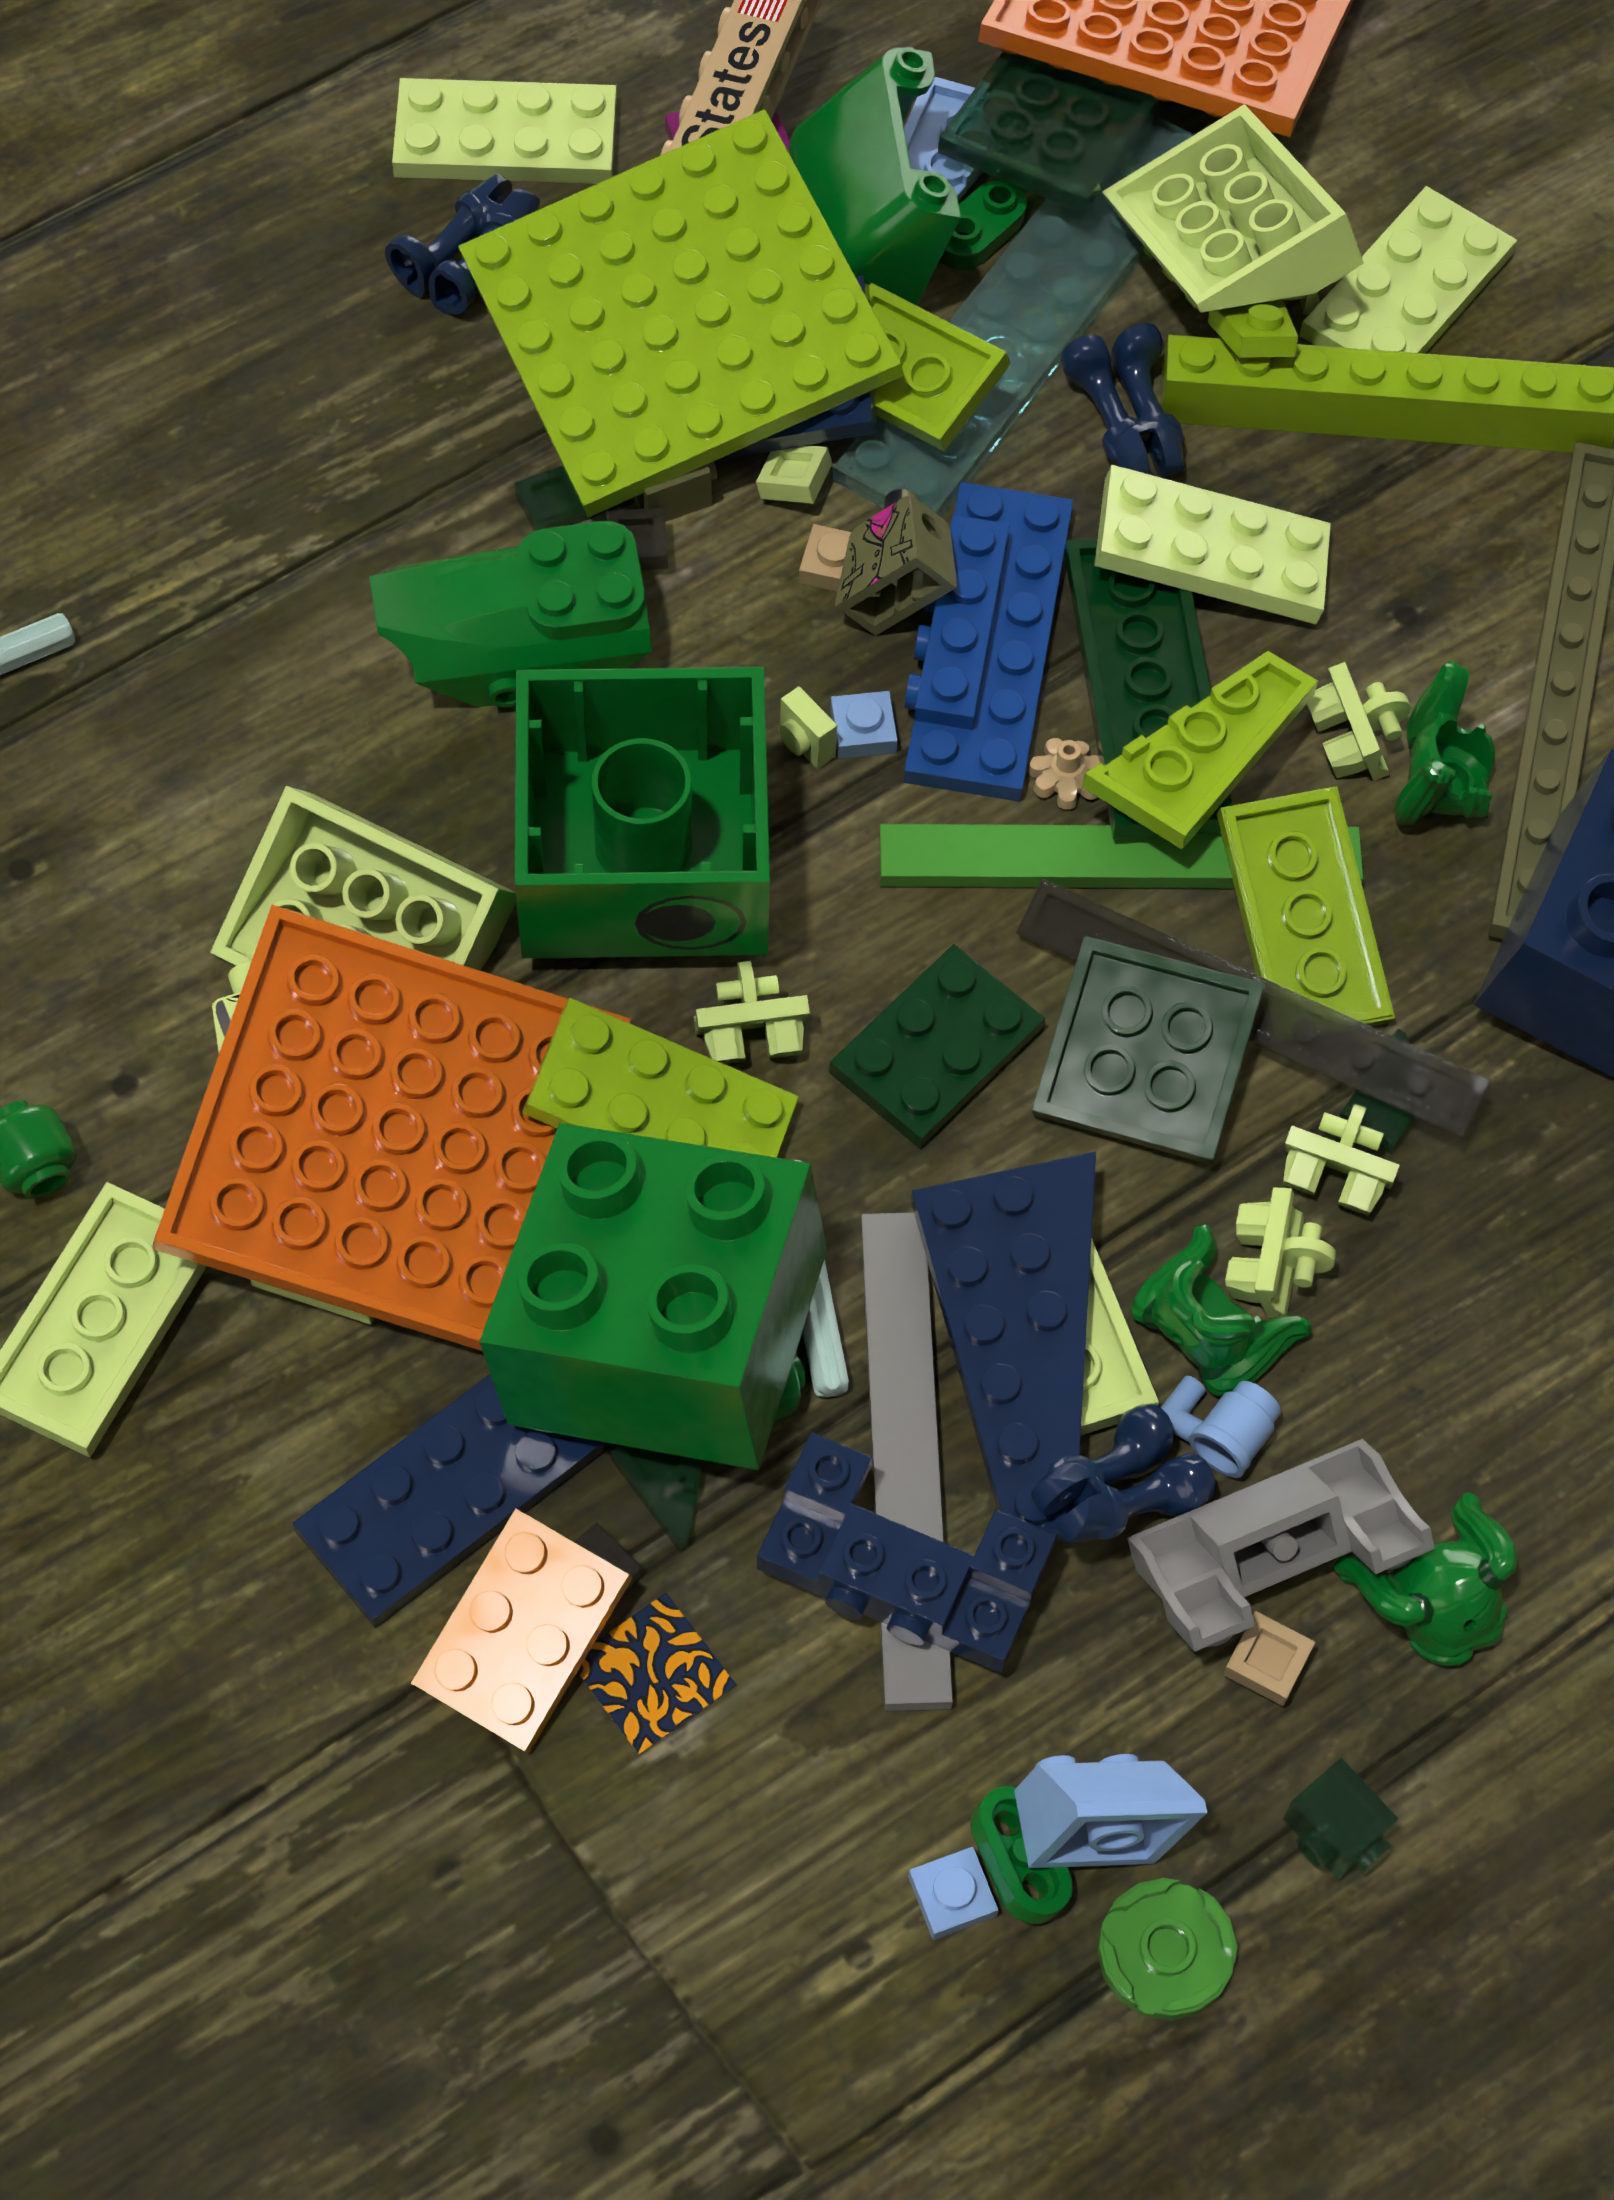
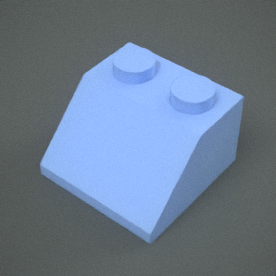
M1133 1754L1114 1755L1094 1763H1076L1074 1757L1065 1755L1049 1757L1039 1761L1035 1768L1014 1790L1028 1868L1155 1864L1207 1814L1205 1800L1165 1761H1138V1757Z

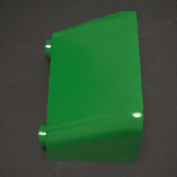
M906 47L888 50L803 119L794 130L789 142L788 152L854 276L864 275L868 285L873 283L917 306L961 215L956 192L944 176L933 171L911 169L903 123L915 97L926 94L931 88L935 77V70L931 52Z

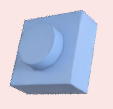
M889 691L831 697V718L837 724L836 750L838 759L897 753V735Z
M973 1847L909 1870L908 1878L932 1940L997 1917L998 1907Z

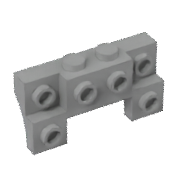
M1363 1439L1127 1537L1137 1573L1162 1599L1169 1624L1194 1652L1205 1647L1221 1645L1230 1640L1233 1635L1254 1627L1255 1622L1251 1607L1244 1597L1351 1551L1377 1574L1384 1570L1403 1567L1412 1558L1435 1549L1430 1527L1418 1516L1402 1495L1381 1455Z

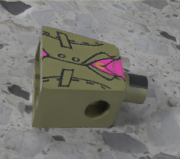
M897 489L889 492L885 497L884 510L855 527L849 536L835 607L876 636L957 587L951 530L948 523L920 502L918 496L912 491Z

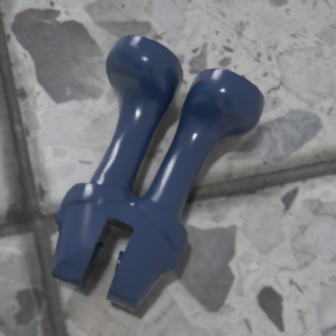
M495 173L477 187L466 191L458 197L455 204L456 215L440 235L428 245H425L411 235L395 237L385 249L387 263L398 281L411 294L421 298L429 291L431 301L436 309L446 314H461L475 301L477 287L463 257L458 262L451 260L460 251L458 246L470 241L473 237L477 238L537 211L540 206V199L523 188H517L512 191L511 181Z
M1141 323L1127 328L1116 339L1112 347L1111 357L1104 339L1098 335H1086L1069 343L1060 356L1063 371L1071 382L1086 390L1100 411L1107 428V432L1102 437V445L1107 457L1116 466L1150 475L1149 461L1145 445H1147L1155 470L1161 478L1181 474L1184 470L1182 446L1185 436L1183 435L1180 422L1172 414L1165 413L1154 393L1150 378L1151 368L1159 360L1164 349L1163 338L1158 327L1150 323ZM1112 366L1128 393L1137 419L1129 417L1121 403L1111 375Z
M1150 1403L1138 1405L1124 1412L1116 1428L1113 1449L1109 1453L1091 1460L1081 1455L1065 1456L1051 1463L1047 1475L1033 1488L1031 1497L1044 1516L1053 1514L1073 1503L1076 1507L1060 1520L1055 1530L1065 1542L1086 1543L1094 1539L1102 1540L1117 1537L1124 1531L1128 1518L1137 1514L1157 1512L1170 1516H1180L1204 1506L1212 1499L1215 1479L1212 1469L1206 1460L1199 1455L1187 1453L1164 1463L1148 1479L1133 1487L1118 1491L1116 1488L1109 1486L1124 1479H1135L1150 1473L1161 1464L1170 1450L1174 1437L1173 1424L1168 1414L1161 1407Z

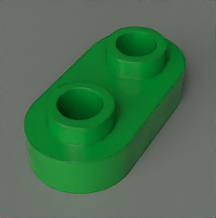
M1001 180L990 181L978 187L959 204L961 218L940 261L946 266L958 270L973 269L985 262L1022 228L1025 222L1027 206L1023 191L1016 185ZM965 232L969 235H960L958 233Z
M997 1787L980 1801L972 1813L970 1826L973 1838L999 1897L1008 1912L1026 1923H1045L1055 1917L1070 1900L1072 1894L1070 1872L1067 1867L1028 1868L1014 1792L1017 1787ZM994 1821H1001L1006 1824L1011 1836L1002 1835L996 1829ZM1022 1883L1031 1884L1037 1890L1039 1899L1030 1897L1024 1891Z

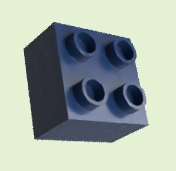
M1611 749L1560 814L1473 1005L1613 1078L1614 749Z

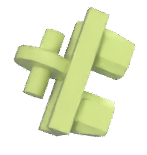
M1343 662L1328 668L1333 682L1315 690L1314 696L1307 705L1318 732L1349 720L1353 731L1323 742L1336 778L1352 775L1369 769L1373 781L1390 775L1373 731L1382 730L1388 741L1395 740L1402 735L1403 732L1399 723L1411 711L1407 696L1397 691L1386 692L1383 683L1376 682L1367 687L1366 691L1370 700L1362 705L1346 663Z
M751 961L738 962V980L716 983L718 1001L741 998L740 1004L696 1009V1016L693 1017L696 1036L703 1035L709 1058L718 1062L732 1064L744 1061L745 1052L742 1030L760 1027L765 1028L769 1058L794 1056L802 1052L803 1022L806 1021L810 1014L807 995L757 1001V996L778 994L779 984L777 975L754 978Z
M1354 1104L1348 1120L1324 1112L1318 1130L1341 1137L1340 1143L1291 1126L1284 1147V1151L1289 1152L1286 1159L1283 1185L1306 1194L1314 1195L1324 1167L1333 1168L1348 1174L1338 1205L1369 1216L1381 1198L1384 1187L1391 1189L1400 1165L1352 1148L1353 1143H1357L1378 1151L1384 1134L1362 1126L1361 1122L1366 1108Z
M1273 1187L1271 1202L1243 1203L1239 1205L1236 1235L1241 1245L1262 1246L1260 1259L1232 1257L1227 1268L1225 1283L1231 1297L1243 1301L1261 1303L1268 1318H1274L1281 1314L1287 1315L1293 1283L1300 1287H1311L1314 1273L1330 1271L1334 1267L1336 1250L1330 1244L1320 1240L1322 1227L1311 1222L1304 1224L1305 1217L1303 1213L1292 1206L1294 1198L1292 1188Z

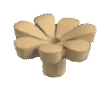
M1052 738L1045 744V756L1032 758L1028 767V774L1031 777L1037 778L1033 786V791L1037 796L1047 798L1054 792H1057V805L1065 810L1076 807L1077 793H1080L1089 800L1097 798V796L1082 788L1084 773L1100 763L1098 755L1090 756V747L1087 743L1072 740L1062 741L1059 738Z

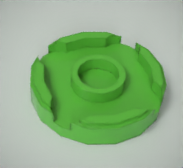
M1160 1878L1138 1883L1115 1900L1101 1924L1097 1955L1103 1979L1121 2003L1142 2016L1173 2021L1196 2016L1218 2000L1233 1974L1237 1943L1230 1918L1213 1896L1200 1888L1196 1890L1190 1885L1181 1884L1179 1880Z

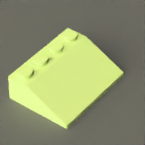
M1245 104L1102 191L1108 204L1200 312L1314 294L1364 264L1347 214Z
M286 786L210 953L236 966L252 961L272 904L481 971L495 949L516 903V893L319 796Z

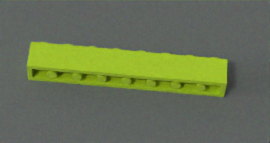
M1168 335L1161 375L1160 405L1165 413L1172 414L1180 424L1570 453L1573 451L1575 442L1610 449L1614 443V367L1297 344L1295 357L1239 358L1221 338Z

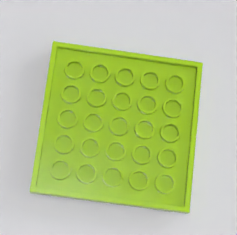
M766 109L458 246L463 260L587 517H591L644 493L646 488L678 478L904 376L902 364Z

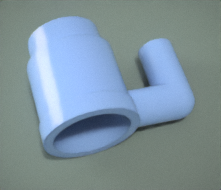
M1186 1375L1161 1406L1173 1424L1174 1435L1189 1442L1194 1452L1206 1460L1208 1465L1217 1472L1228 1477L1240 1478L1249 1468L1252 1459L1274 1432V1422L1281 1414L1279 1403L1268 1391L1259 1385L1249 1381H1240L1232 1392L1224 1393L1203 1421L1190 1414V1411L1204 1395L1206 1389L1196 1378Z

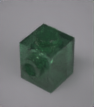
M1342 1757L1292 1800L1283 1818L1288 1826L1299 1836L1296 1839V1843L1305 1858L1321 1871H1325L1328 1868L1338 1880L1342 1879L1355 1866L1363 1874H1366L1377 1865L1393 1848V1845L1387 1838L1399 1820Z

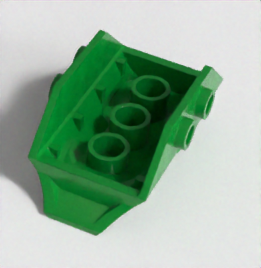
M598 521L544 528L531 532L523 538L517 547L398 565L389 571L369 576L377 633L392 642L411 662L415 684L478 708L486 706H515L516 670L627 669L652 652L645 591L636 542L632 531H629L624 525L613 521Z

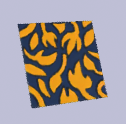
M664 1593L597 1640L577 1672L638 1754H641L736 1686V1683L667 1593Z

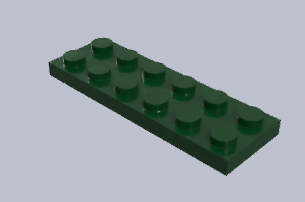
M1098 538L1066 540L1064 557L1099 761L1105 766L1122 754L1124 746L1141 735L1147 738L1168 724L1169 716L1186 705L1192 708L1210 696L1211 690L1192 591L1094 566ZM1231 794L1228 795L1196 834L1221 832L1217 812L1222 807L1233 806ZM1107 803L1113 839L1159 836Z

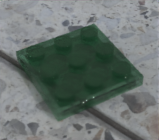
M1002 52L939 136L938 153L1086 214L1156 115L1159 100L1150 94L1121 85H1109L1098 78L1068 69H1057L1046 62Z

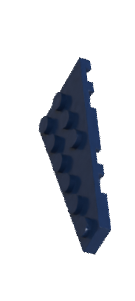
M1096 1151L912 1190L911 1204L996 1508L999 1511L1057 1534L1056 1543L1064 1541L1055 1530L1057 1524L1076 1506L1072 1503L1053 1514L1044 1516L1032 1501L1031 1493L1038 1482L1047 1475L1051 1463L1065 1456L1080 1454Z

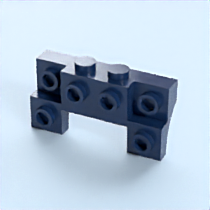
M811 1432L784 1488L783 1502L757 1554V1569L826 1598V1605L843 1616L852 1619H861L863 1615L887 1624V1630L893 1636L906 1643L923 1645L926 1641L1002 1674L1056 1543L1057 1534L995 1509L975 1555L856 1506L855 1502L872 1466V1457Z

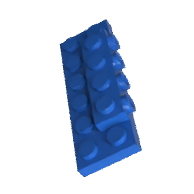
M960 482L955 511L950 525L957 587L923 609L925 612L933 613L931 626L919 625L914 660L924 661L922 675L910 673L904 708L915 710L903 783L1021 802L1073 499Z

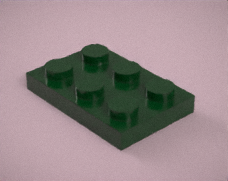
M953 944L830 1061L829 1073L921 1150L1044 1029L1045 1017L958 946Z

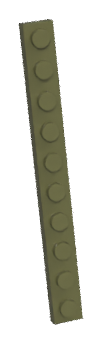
M1575 442L1571 454L1488 936L1504 938L1560 814L1576 795L1614 566V449Z

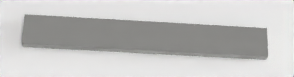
M914 1213L861 1214L875 1514L943 1542L928 1261ZM880 1622L884 1711L951 1709L953 1701L950 1651L926 1641L923 1645L906 1643L893 1636L887 1630V1624Z

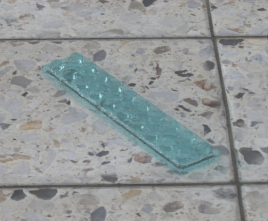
M1124 100L950 319L949 323L1006 351L1011 365L945 452L876 416L877 433L858 436L833 467L832 481L883 509L885 497L889 492L897 489L909 490L918 496L920 502L942 517L958 496L960 482H969L1060 364V356L1064 348L1072 341L1080 338L1145 254L1143 251L1145 246L1108 204L1102 191L1184 142L1194 134Z

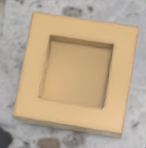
M813 524L799 569V583L837 592L851 532Z
M1255 1611L1253 1614L1255 1626L1245 1630L1223 1675L1284 1706L1314 1647L1315 1641Z

